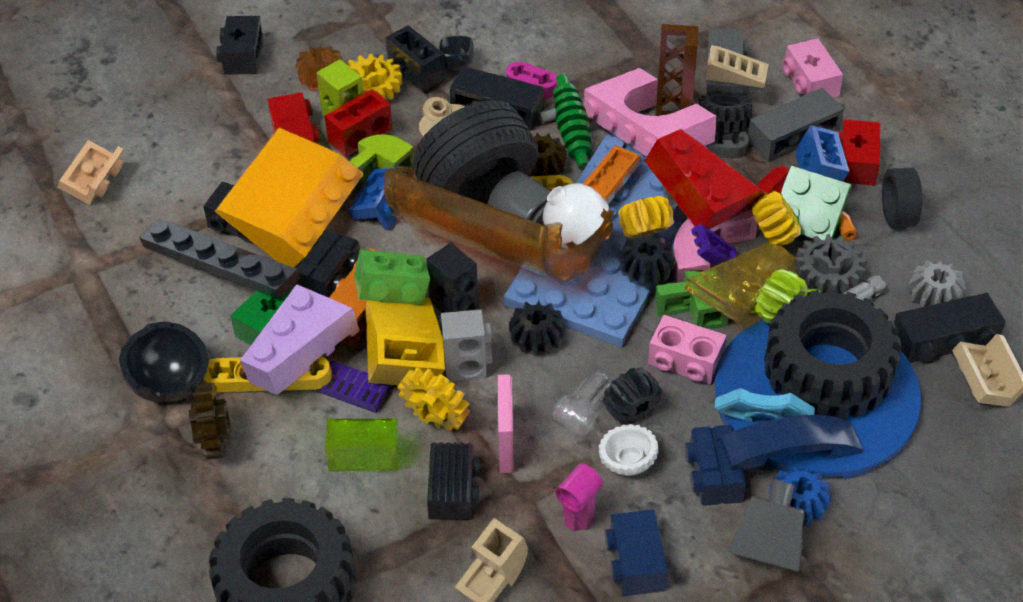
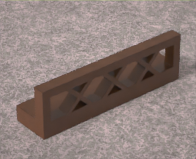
M662 24L655 116L677 112L662 110V107L671 101L679 107V110L692 106L699 26ZM667 35L686 36L685 41L676 47L667 40ZM675 56L683 64L672 69L666 62ZM672 79L681 85L673 92L665 86Z

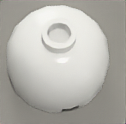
M574 183L564 187L558 186L548 194L542 218L549 236L558 246L566 249L569 248L566 243L573 241L578 245L593 235L604 221L600 216L603 208L608 212L609 206L607 201L592 187L581 183Z

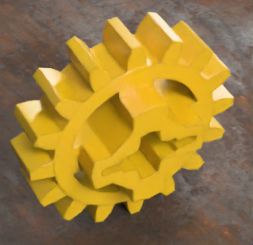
M369 54L366 59L360 55L357 62L353 60L348 61V66L362 77L364 93L373 89L383 98L393 99L394 92H400L402 72H400L399 65H394V59L391 58L385 61L384 55L374 58L373 54Z
M416 367L414 371L410 369L397 387L401 391L398 394L399 397L406 400L404 403L405 407L412 408L414 410L413 415L418 416V419L426 424L434 423L437 429H440L442 425L448 431H451L452 428L459 429L470 413V410L467 409L470 405L469 402L462 399L465 394L454 389L455 384L449 382L450 380L443 375L434 376L430 369H427L425 373L419 367Z

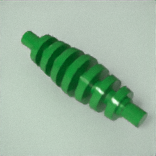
M560 74L556 77L557 87L553 91L556 124L569 157L577 161L578 169L584 170L589 163L588 156L592 153L589 118L576 86L569 83L567 75Z

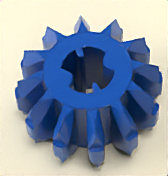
M793 465L788 469V473L780 470L776 475V480L795 485L790 506L805 510L804 525L808 527L812 519L820 522L831 502L829 482L822 481L821 472L809 473L808 466L802 471H798Z

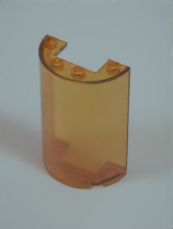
M406 166L385 169V199L387 205L393 208V216L397 220L557 282H568L579 275H584L604 240H607L613 231V223L611 221L614 211L608 210L607 212L603 208L600 216L604 221L594 234L578 245L573 241L566 243L569 248L564 249L561 247L563 224L560 222L541 225L414 178L413 169Z

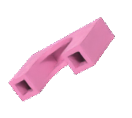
M641 68L584 89L583 105L588 118L646 157L657 139L679 129L687 132L704 146L715 142L716 115L698 104L668 115L649 116L639 114L638 112L656 105L658 79Z

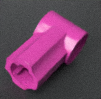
M586 464L577 465L555 490L557 499L563 505L564 526L574 532L581 529L588 530L594 523L595 495L603 486L600 475Z

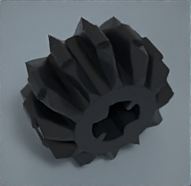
M637 233L635 240H626L620 252L619 261L621 262L622 275L628 276L630 283L640 281L642 287H644L649 282L657 286L659 280L667 281L672 268H674L675 258H673L672 244L665 243L664 237L655 239L651 233L648 237H643Z
M538 300L536 305L525 302L523 308H515L513 317L509 321V331L511 332L513 345H519L522 353L532 350L535 356L538 351L542 350L549 354L551 347L559 348L561 338L565 334V325L563 324L561 311L554 310L552 303L543 306L540 300Z
M633 367L625 374L620 373L616 380L611 381V386L604 391L605 395L602 402L615 420H618L622 425L632 424L639 418H644L645 414L649 411H653V406L659 403L663 390L659 386V382L649 371L647 372L643 367L637 369Z

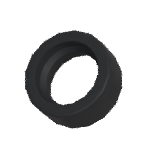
M915 168L887 169L882 182V207L889 227L916 226L920 221L923 205L922 186L918 172Z

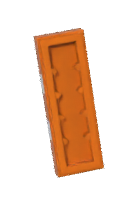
M614 145L583 184L596 190L609 204L640 166L642 156Z

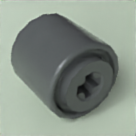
M512 172L502 178L492 191L487 204L488 215L491 220L525 244L531 246L540 244L549 237L542 216L545 204L547 203V196L551 191L523 172Z

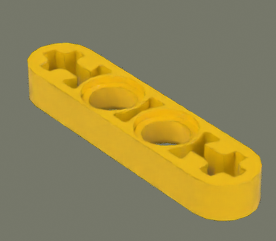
M323 356L309 365V371L284 390H316L327 385L332 378V371L328 360ZM242 357L209 360L207 373L203 381L204 384L214 383L217 387V392L266 391L249 383L247 379L241 378L245 372L240 362ZM315 369H321L317 372V375L311 376V374L315 373ZM217 372H222V373H219V374H218V377H217V378H214V379L212 378V377H216V376H217Z

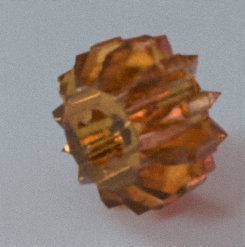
M320 44L318 48L309 46L308 51L300 52V57L296 60V72L298 73L301 85H307L309 90L318 88L316 72L339 59L342 60L340 51L333 50L332 46L323 48Z

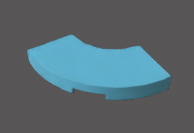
M742 388L716 397L714 407L723 414L748 422H752L753 417L778 419L791 416L814 415L815 409L792 393L780 396H765L751 393Z

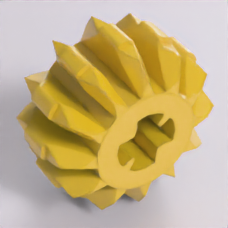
M774 191L770 194H765L757 202L753 203L752 213L755 216V221L770 244L779 248L784 244L794 241V238L801 235V225L798 222V218L783 195Z
M651 196L633 201L630 204L624 205L618 211L620 227L623 229L624 236L629 238H636L637 233L643 237L650 233H660L663 230L669 229L674 224L672 206L669 205L668 198L662 196Z

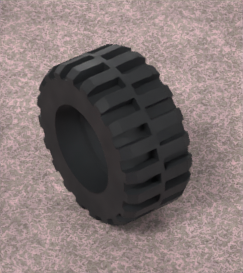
M828 289L826 293H819V290L808 292L806 297L799 295L791 299L790 304H784L777 311V316L773 317L771 321L764 358L766 377L770 380V386L776 394L792 393L815 408L814 414L833 416L847 419L848 415H853L854 418L864 415L867 409L873 410L879 406L882 399L886 398L891 390L901 350L900 338L897 336L898 331L894 323L888 321L889 316L881 308L875 309L872 301L866 298L863 300L856 298L854 293L847 292L846 294L837 293V290ZM815 345H833L847 350L857 358V361L848 364L827 363L813 357L805 349Z
M282 498V502L273 503L272 499L262 501V506L255 509L253 506H250L242 511L243 516L238 519L234 516L225 525L226 533L221 531L214 541L215 548L210 551L209 576L217 602H350L353 599L356 572L349 536L346 535L345 527L340 520L333 519L332 513L324 507H320L317 510L313 502L302 500L301 503H295L294 498ZM288 554L300 555L316 563L312 572L305 579L286 588H266L251 581L254 572L263 563L277 556Z

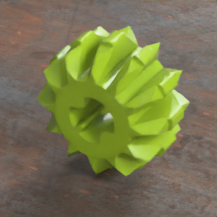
M783 268L779 271L776 270L770 278L766 279L765 285L760 288L761 292L756 298L755 311L765 322L771 324L773 317L777 316V311L784 304H790V300L799 295L806 297L807 284H805V280L792 271L788 272Z

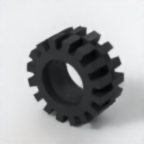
M716 91V94L709 92L707 95L703 94L699 98V105L716 115L715 132L721 130L724 133H729V131L737 133L739 130L745 131L746 128H749L753 103L747 96H741L740 93L731 94L728 91L726 93Z

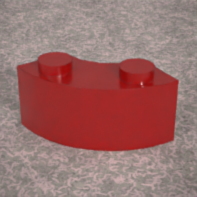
M303 92L267 98L274 133L278 128H281L311 142L320 141L317 125H311L309 116H313L310 99H304Z

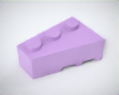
M296 285L240 360L249 383L278 395L309 371L310 364L323 354L328 356L335 351L334 346L348 335L353 337L360 331L353 308Z

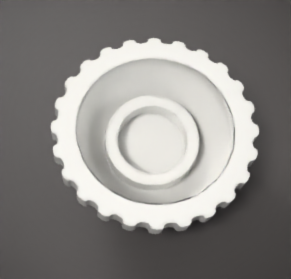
M633 424L628 426L622 425L621 427L609 430L608 434H604V438L600 440L601 444L598 446L599 456L605 467L609 468L612 472L624 476H632L644 472L654 464V460L657 459V454L659 453L658 441L655 435H652V432L648 431L646 427L634 426Z

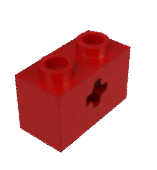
M844 119L842 131H836L839 134L849 169L843 182L876 186L880 167L881 122Z

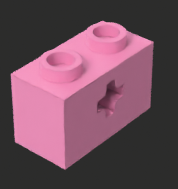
M818 38L786 47L782 67L784 73L789 75L793 81L797 93L804 96L823 88L833 98L840 95L843 73Z

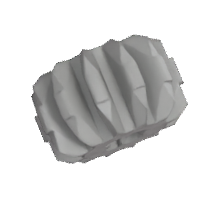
M926 260L923 266L916 267L912 278H910L908 288L909 293H911L912 302L920 303L921 307L963 298L966 290V281L962 277L963 271L954 270L953 263L946 266L942 264L941 260L936 264Z

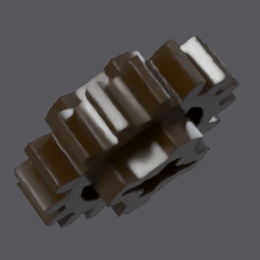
M214 383L197 385L195 387L196 393L194 394L196 403H191V410H189L193 441L195 444L201 443V449H203L206 460L224 458V449H226L224 440L230 439V433H232L226 399H219L217 387Z

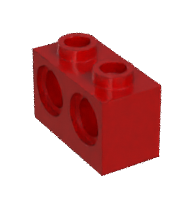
M373 89L324 115L328 142L345 157L359 150L358 142L373 135H385L393 130L391 105Z

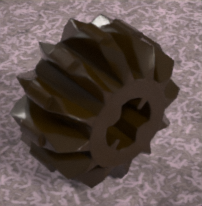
M536 133L534 138L538 144L537 161L529 176H554L564 172L567 151L565 146L562 145L560 138L552 139L550 133L546 136H540Z

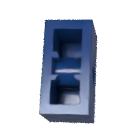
M810 125L795 151L798 167L843 182L849 169L838 132Z

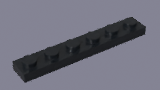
M159 219L156 223L152 224L139 237L145 248L281 299L301 279L296 268L163 219Z

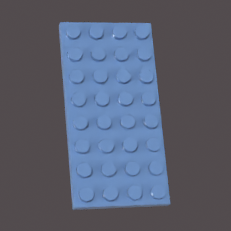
M606 134L576 183L583 184L614 145L641 155L640 166L608 204V212L605 209L600 215L604 219L603 223L588 239L578 245L573 241L566 243L569 247L566 249L558 246L550 236L540 244H537L505 293L503 303L504 306L513 309L523 308L525 302L536 305L538 300H540L543 306L552 303L554 310L561 311L563 324L566 328L623 347L656 286L649 282L642 287L640 281L630 283L628 276L622 275L621 262L619 261L620 252L627 239L635 240V238L624 236L623 229H621L618 211L624 205L630 204L633 201L651 196L664 197L661 182L644 162L646 156L618 137ZM675 219L674 224L669 229L652 234L653 238L664 237L665 243L672 244V249H674L676 234L687 219Z

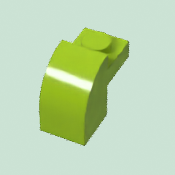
M373 135L358 142L359 155L350 160V163L364 173L354 187L356 191H359L373 169L402 166L406 175L410 174L413 171L414 146L395 136Z

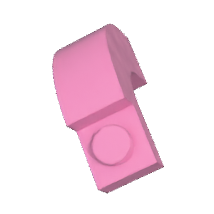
M752 209L709 230L728 243L754 240L758 223L755 221ZM689 218L679 228L674 240L673 258H675L674 268H672L674 283L684 282L685 271H698L708 275L710 272V263L698 256L697 250L700 248L694 242V239L697 237L692 235L691 231L695 226Z

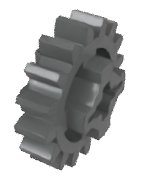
M830 234L826 235L825 240H821L816 235L813 238V243L805 240L803 248H798L795 270L799 271L798 275L801 279H807V288L816 286L820 293L824 289L840 290L844 293L849 287L853 288L858 285L859 281H863L867 261L865 258H862V249L854 250L855 242L851 241L846 244L843 242V236H839L837 240H832Z

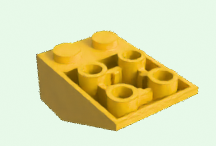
M425 298L423 305L365 300L369 383L399 385L410 369L414 371L416 367H419L424 373L427 369H430L436 377L439 374L442 375L445 370L443 338L430 298Z

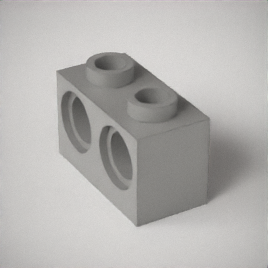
M482 309L441 313L446 378L450 381L487 378L486 364H492L491 345L485 343H491L490 323H483Z

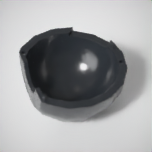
M164 321L146 324V327L132 334L125 345L122 346L119 357L125 383L136 395L153 402H174L193 394L196 391L195 387L200 385L206 376L209 362L206 346L194 331L181 324Z

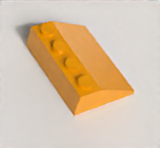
M278 128L214 212L275 261L294 268L307 256L364 173L341 154Z

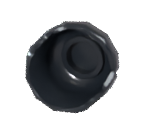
M449 36L440 40L438 49L444 53L445 71H459L463 66L468 67L473 61L474 44L471 37Z

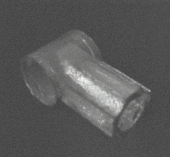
M600 371L596 373L590 372L571 396L566 394L560 399L554 409L552 421L581 437L587 436L596 422L598 412L604 406L602 402L605 395L604 391L611 386L609 377Z

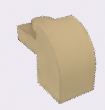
M493 518L471 547L477 558L454 587L457 593L470 602H494L506 585L512 587L526 561L528 548L524 538L495 518Z

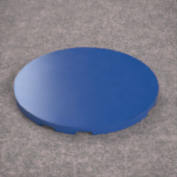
M763 319L740 332L724 350L716 371L714 386L716 397L739 388L765 396L781 395V393L776 394L764 370V358L770 324ZM815 345L805 349L813 357L827 363L848 364L857 361V358L850 352L833 345ZM900 350V358L888 396L882 399L881 404L873 410L867 409L864 415L855 418L853 415H848L847 419H845L851 422L863 448L861 454L829 457L826 450L768 457L765 464L787 473L792 465L798 471H802L808 466L809 473L811 474L821 472L822 477L841 476L842 479L869 473L870 469L884 462H890L905 448L913 436L921 409L920 386L913 367L906 356ZM718 411L723 424L731 425L734 431L756 423L773 420L753 417L752 422L730 417Z

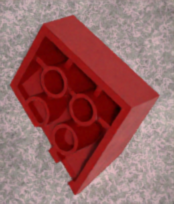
M682 129L657 139L644 161L695 227L701 224L711 229L751 209L753 203L767 194Z

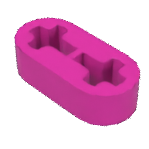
M514 62L507 66L506 77L543 86L544 99L554 96L553 91L557 87V76L551 71L524 62Z

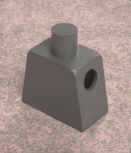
M773 479L768 499L752 497L730 546L729 553L799 571L805 510L790 506L795 487L794 484Z

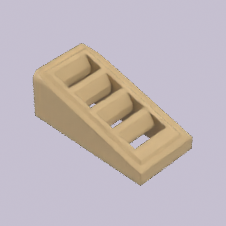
M711 45L706 80L764 88L769 64L722 47ZM752 72H758V75L756 76Z

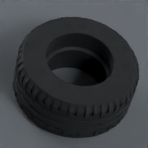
M481 101L456 110L435 124L418 143L413 155L412 169L422 189L436 209L452 215L469 214L487 207L489 197L495 186L508 174L520 171L529 176L537 161L538 144L514 107L500 101Z

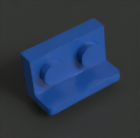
M402 166L373 169L347 211L352 219H371L377 217L385 230L391 229L415 188Z

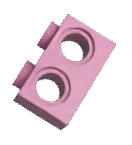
M663 315L649 344L648 364L660 370L670 371L688 377L693 381H700L711 385L716 375L720 358L725 350L727 335Z

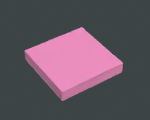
M498 375L500 473H512V470H514L512 377L510 375Z

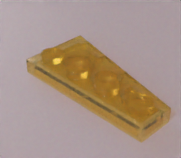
M767 242L688 278L684 289L740 324L755 308L757 304L756 298L761 292L760 288L765 285L766 279L770 278L776 270L779 271L783 268L789 271L796 257L788 253L785 248Z

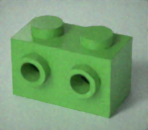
M360 249L354 280L358 300L423 305L430 276L424 255Z

